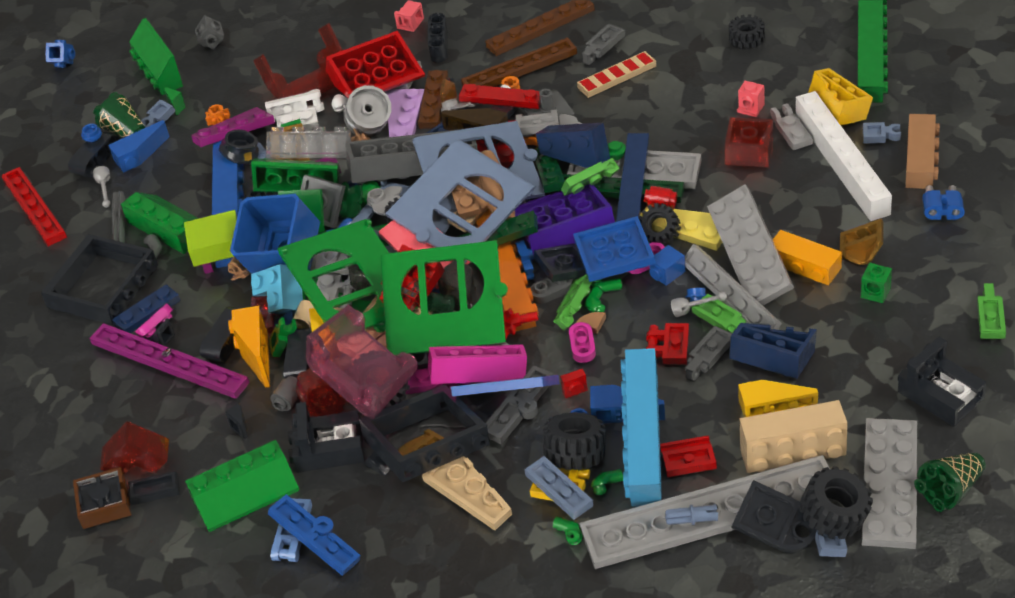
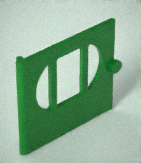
M364 219L278 248L281 258L336 341L372 327L380 333L385 331L384 304L379 299L383 291V286L381 285V255L389 252L371 227L372 221L370 219ZM336 251L350 256L347 259L311 271L308 270L309 261L319 253ZM357 264L371 286L327 301L313 279ZM372 294L377 295L375 305L367 312L361 314H346L334 309Z
M497 240L381 255L387 353L397 357L428 353L429 347L506 344L502 297L507 295L508 287L505 283L501 282ZM456 260L460 311L429 315L425 264ZM465 260L474 263L480 269L484 278L483 293L479 301L470 309H468ZM415 266H418L420 315L408 309L401 293L404 278Z

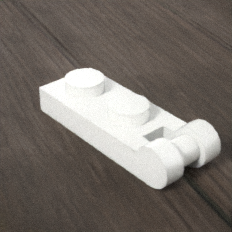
M319 89L265 102L266 110L274 116L275 122H277L276 117L315 109L316 112H320L325 109L323 102L320 101L321 93ZM312 100L313 104L307 106L306 101Z

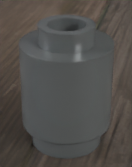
M293 376L283 379L270 397L274 408L279 411H289L302 394V382Z

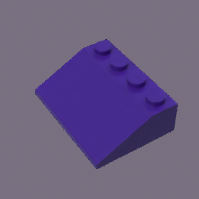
M591 184L584 186V189L577 194L570 193L565 196L562 191H558L521 204L515 209V216L533 210L537 215L538 232L522 237L527 249L531 248L533 257L534 250L574 244V233L615 222L611 205L597 188Z

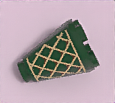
M117 92L111 93L93 111L95 123L101 129L116 134L121 138L146 128L129 101Z
M965 453L929 460L919 467L917 479L914 481L915 489L923 494L936 511L950 510L961 502L983 474L986 468L985 460L978 453Z

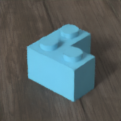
M279 264L251 274L252 296L267 298L268 313L284 315L289 311H293V314L296 313L300 301L303 300L302 288L287 265Z

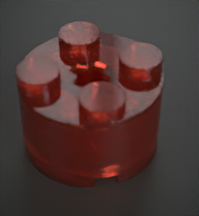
M330 363L311 367L306 371L300 372L297 376V396L301 403L306 402L311 417L341 413L344 410L342 407L346 401L348 403L350 400V393L347 390L348 386L338 370Z

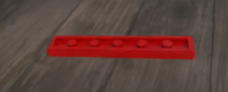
M20 167L1 175L4 183L48 247L67 238L65 231Z

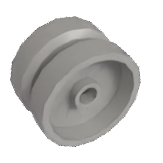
M364 85L356 88L350 94L343 111L347 128L354 134L353 129L355 128L360 133H366L368 137L379 134L385 128L392 111L391 101L382 89L375 86Z

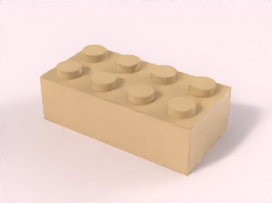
M839 400L739 418L740 451L747 473L763 472L821 455L825 459L846 455L847 420Z

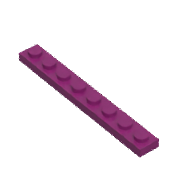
M104 323L89 338L92 345L235 399L239 397L250 383L247 376L171 349L169 356L163 357V351L169 347Z

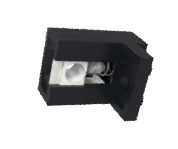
M939 336L932 343H928L919 355L912 357L907 363V367L901 370L897 378L898 392L950 425L956 426L985 398L987 382L947 359V340Z
M306 402L296 403L297 413L293 414V420L291 421L292 431H288L289 444L292 445V449H289L288 453L290 463L295 464L297 473L365 462L358 410L310 418Z

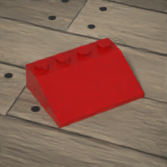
M398 30L326 57V72L334 86L347 98L356 88L364 85L375 86L385 92L425 77L424 71Z

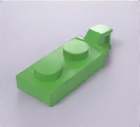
M613 158L603 163L599 162L567 178L561 191L565 196L570 193L577 194L584 189V186L588 184L594 185L604 176H613L618 172L619 166Z
M587 274L572 283L556 311L558 314L553 322L562 330L569 328L574 322L573 314L579 311L582 306V299L591 290L589 287L592 282H589Z
M984 283L983 296H978L977 298L980 339H1005L1006 327L1003 299L1000 296H995L993 283Z
M706 294L702 299L708 298V297H712V296L709 295V294ZM720 300L691 307L692 313L732 334L740 323H746L740 312Z

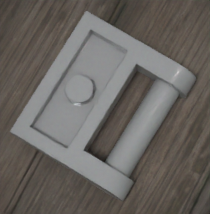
M557 109L551 110L549 113L522 116V114L516 115V121L524 137L533 136L547 126L559 125Z

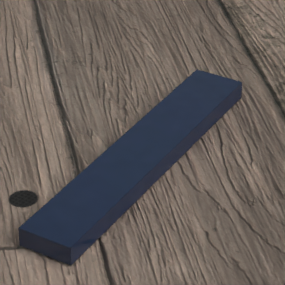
M628 133L616 222L636 216L639 218L649 146V133Z

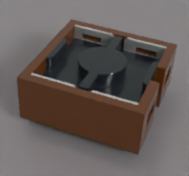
M121 467L73 480L77 517L83 529L131 516L126 478Z

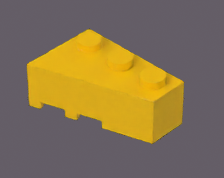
M830 68L814 71L808 93L816 91L840 125L866 120L873 99L871 95Z

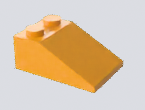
M254 306L232 310V320H228L230 333L235 335L233 336L235 349L240 350L243 360L265 388L270 387L269 340L260 307Z

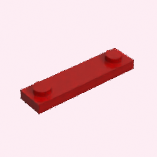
M464 84L459 94V101L530 109H539L541 104L540 91L533 89L523 90Z

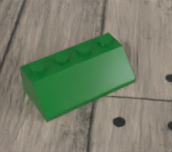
M143 18L129 41L132 48L129 52L132 59L136 60L139 69L143 70L147 80L150 79L154 90L158 89L161 95L166 94L164 90L166 87L174 90L183 87L174 55L149 21Z
M254 158L251 162L253 191L278 193V191L301 190L303 176L307 174L339 184V163Z
M135 192L121 203L127 223L147 234L158 236L161 242L182 254L188 251L184 222L199 218L152 194Z
M276 440L185 481L191 498L208 532L272 504L286 494L289 496L300 491L286 457Z

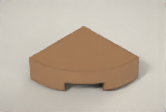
M589 313L579 318L576 323H587L591 326L593 334H598L606 320V313Z

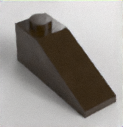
M491 108L444 110L441 112L443 129L449 131L508 122L506 112ZM491 138L493 143H499V140Z

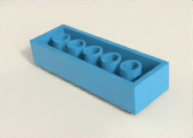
M655 348L625 350V359H621L623 380L621 381L623 396L622 418L624 424L622 426L624 441L623 464L625 472H623L625 498H630L631 507H639L662 500L658 374Z

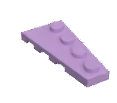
M390 89L386 91L391 101L392 110L388 119L389 137L414 135L418 125L424 89Z

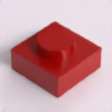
M583 368L560 376L562 392L565 398L588 391L586 374Z

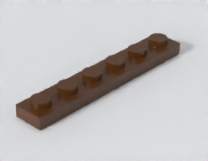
M572 0L486 40V47L495 56H498L595 11L594 4L590 0Z
M567 37L462 78L461 84L462 86L464 84L495 87L501 84L505 77H520L576 55L577 47Z

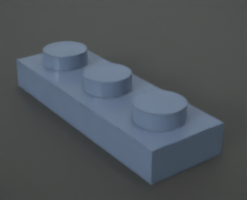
M545 456L525 469V476L573 520L593 507V500Z

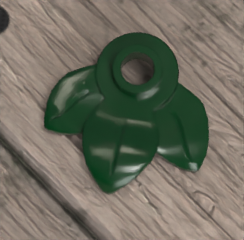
M344 181L341 185L346 187L338 218L346 219L348 217L353 219L361 211L362 207L359 202L363 196V189L361 185H355L350 188L348 183Z

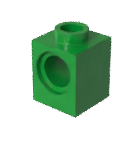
M869 263L861 279V298L883 304L891 289L892 268Z

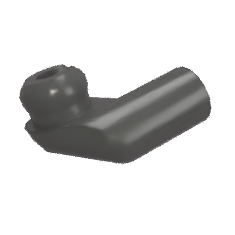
M149 234L145 237L144 244H148L147 247L154 251L157 258L163 246L158 236Z

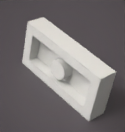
M316 109L276 117L278 128H281V124L297 119L301 120L304 131L319 128Z

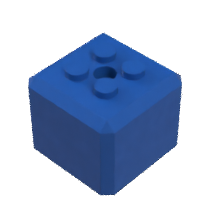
M296 194L246 197L240 203L230 252L251 274L279 264L286 265L278 252V248L318 235L320 221ZM313 258L308 263L309 271L311 270Z

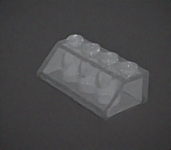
M323 126L313 127V130H305V127H292V131H284V127H271V131H267L266 159L346 158L345 142H351V130H346V126H335L334 130H326V127Z

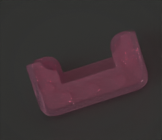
M347 305L307 336L306 361L309 367L363 415L371 419L385 408L417 370L418 362L413 355L401 352L395 356L366 332L364 315L350 305Z

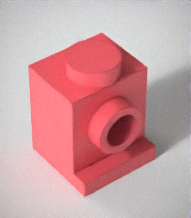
M407 1L400 11H395L394 16L397 29L411 32L417 29L424 19L421 3Z
M744 81L738 90L739 107L737 113L753 117L758 116L765 105L764 85Z

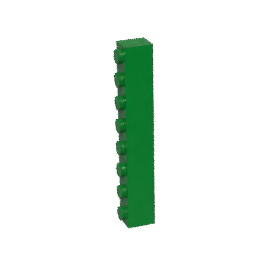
M858 0V87L873 97L871 103H883V94H888V68H885L887 67L888 58L887 0Z

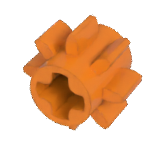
M219 104L212 105L208 112H205L208 126L230 119L229 109H223V106Z

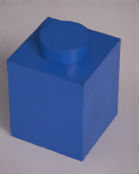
M670 245L654 255L656 264L650 265V275L652 278L666 286L686 272L685 255Z

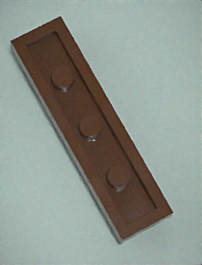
M448 70L428 71L418 120L419 129H433L440 124L441 103L445 99L447 79L449 77Z

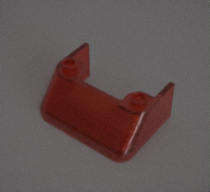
M330 23L318 29L326 45V48L320 50L317 54V62L320 68L287 84L281 74L272 72L264 54L253 60L267 89L277 99L306 93L313 89H319L322 94L335 87L326 72V57L343 50Z

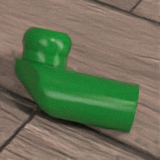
M620 278L608 281L601 279L593 281L591 287H599L603 293L621 290L622 283Z
M593 287L585 301V306L591 313L604 312L606 309L605 305L601 304L599 300L603 294L599 287Z
M617 469L599 474L591 482L593 493L595 495L605 494L607 491L605 485L623 481L622 470Z
M559 516L555 517L553 528L565 532L566 540L569 544L578 545L583 538L579 524Z

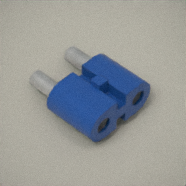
M931 185L925 188L926 192L923 194L922 200L926 218L941 220V215H946L947 220H956L964 216L962 194L956 191L954 185L949 186L945 194L941 195L940 190H934Z

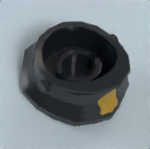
M232 130L223 138L219 151L222 156L233 163L250 164L259 155L258 139L248 131Z

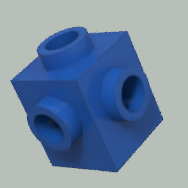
M55 40V43H46V62L54 64V67L66 68V64H73V59L75 58L73 45L67 44L66 40Z

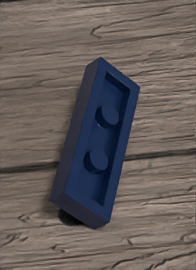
M166 284L113 318V324L117 329L132 333L166 303L172 307L181 301L179 294Z

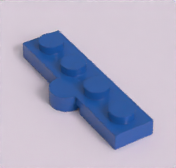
M287 494L269 508L268 515L340 575L343 576L360 561L361 555L332 533L333 522L330 518L326 516L315 518Z

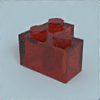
M127 421L102 447L100 470L108 471L121 467L125 475L134 465L155 474L168 460L169 438Z

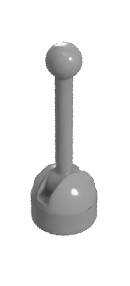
M99 166L93 170V176L95 181L102 186L104 198L102 205L108 208L111 202L108 200L105 184L110 179V171L105 166Z
M719 292L716 296L692 302L685 298H675L671 300L672 312L675 317L684 316L690 311L691 306L715 300L724 301L727 295L725 292Z

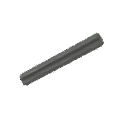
M122 191L114 192L112 198V240L125 243V215L121 207V203L125 201V196Z

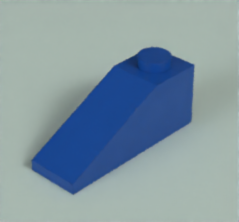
M162 120L108 146L113 160L124 173L141 165L170 136L165 121Z
M617 385L590 386L591 415L601 419L603 423H622L623 396L621 387ZM658 399L659 420H665L664 400Z

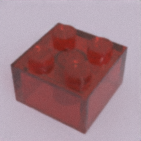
M730 117L724 145L725 165L768 167L773 144V119Z

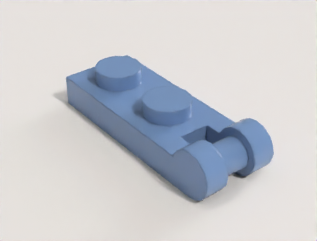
M292 498L307 512H311V499ZM280 524L278 525L272 545L271 560L281 561V559H288L289 562H298L302 542ZM290 545L289 549H283V546Z

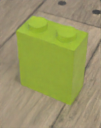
M235 210L184 222L188 252L194 267L234 257L230 252L237 220Z

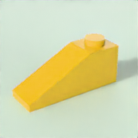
M767 380L738 384L739 403L744 417L818 404V390L816 388Z

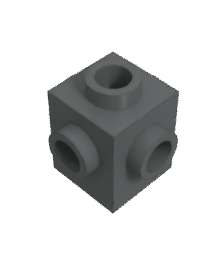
M204 15L195 28L197 41L201 46L214 50L224 39L223 29L220 22Z

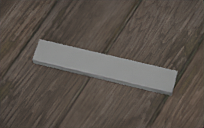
M693 244L685 255V267L715 295H718L719 292H725L727 298L722 302L740 312L746 323L771 325V329H779L782 323L698 245Z

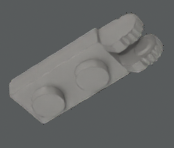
M788 104L782 105V111L785 115L782 118L776 107L770 109L775 126L792 150L813 144L812 136L796 114H793L792 108Z

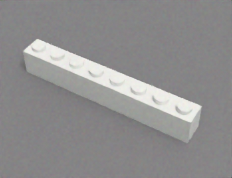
M816 91L797 96L796 116L812 136L816 146L870 221H874L891 215V193Z

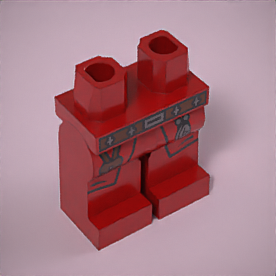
M402 244L398 252L415 249ZM440 262L425 264L427 297L445 271ZM415 266L408 272L401 289L403 301L411 311L415 307L420 308L418 266ZM382 291V293H381L379 299H380L381 302L384 304V302H383V291Z

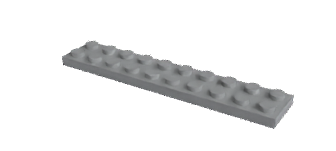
M823 455L585 521L579 523L593 566L595 569L735 530L731 526L753 480L800 501L811 477L817 471L821 472L823 468H829ZM692 504L693 507L717 505L718 521L695 522V525L691 523L668 525L666 523L665 511L668 509L688 508Z

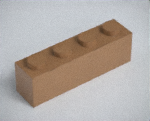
M909 114L905 188L925 189L928 185L933 186V180H938V167H934V165H938L939 152L934 151H939V138H935V136H939L940 123H935V114Z

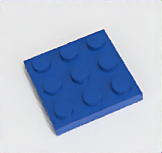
M638 216L573 234L589 282L656 264L655 256Z

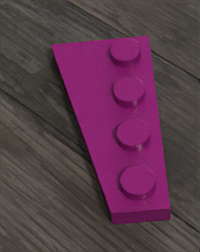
M255 107L209 128L198 130L197 133L192 134V140L196 145L203 147L223 140L225 135L232 130L240 129L249 132L275 123L274 116Z

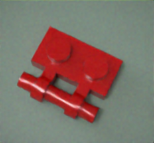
M665 323V330H659L657 325H650L649 331L646 334L648 346L645 349L655 348L656 359L662 357L663 364L687 365L689 323ZM660 341H664V345H663V346H660V345H657V344H658Z

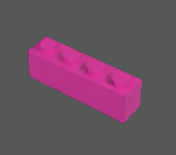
M523 345L429 347L428 374L431 384L487 383L523 379L526 375L527 354Z

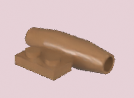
M485 150L481 152L482 154L491 158L495 162L499 163L495 154L491 150ZM485 176L466 178V180L499 201H503V189L495 180ZM457 185L451 192L458 216L462 219L479 215L488 207L492 213L497 209L461 185ZM515 210L511 213V215H510L507 219L516 217V216H515Z

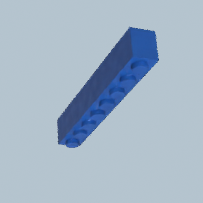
M221 140L213 143L212 215L235 210L238 216L240 203L243 201L242 197H245L244 186L242 185L245 183L242 171L245 170V165L233 163L222 156L219 151ZM233 257L215 261L216 268L227 267Z

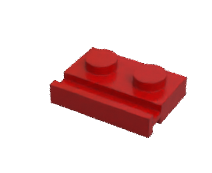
M709 435L660 444L667 477L717 469Z

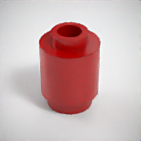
M651 186L650 190L646 189L644 202L647 203V206L655 207L654 203H658L661 206L663 203L667 207L675 209L677 192H673L669 188Z

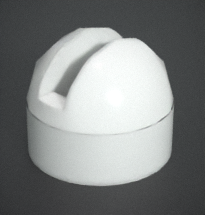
M340 94L335 95L331 103L334 111L343 112L348 99Z

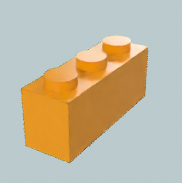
M780 230L773 238V242L788 271L829 286L842 268L841 251Z

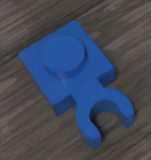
M524 240L516 242L518 257H520L522 262V271L525 272L527 280L534 279V269L531 262L534 261L531 248L527 249Z

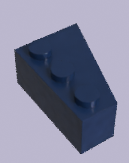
M603 123L550 125L536 133L539 152L542 155L585 168L610 159Z
M740 323L731 335L730 359L798 379L815 352L817 329L809 328V332L794 331V327H786V330L771 329V325Z

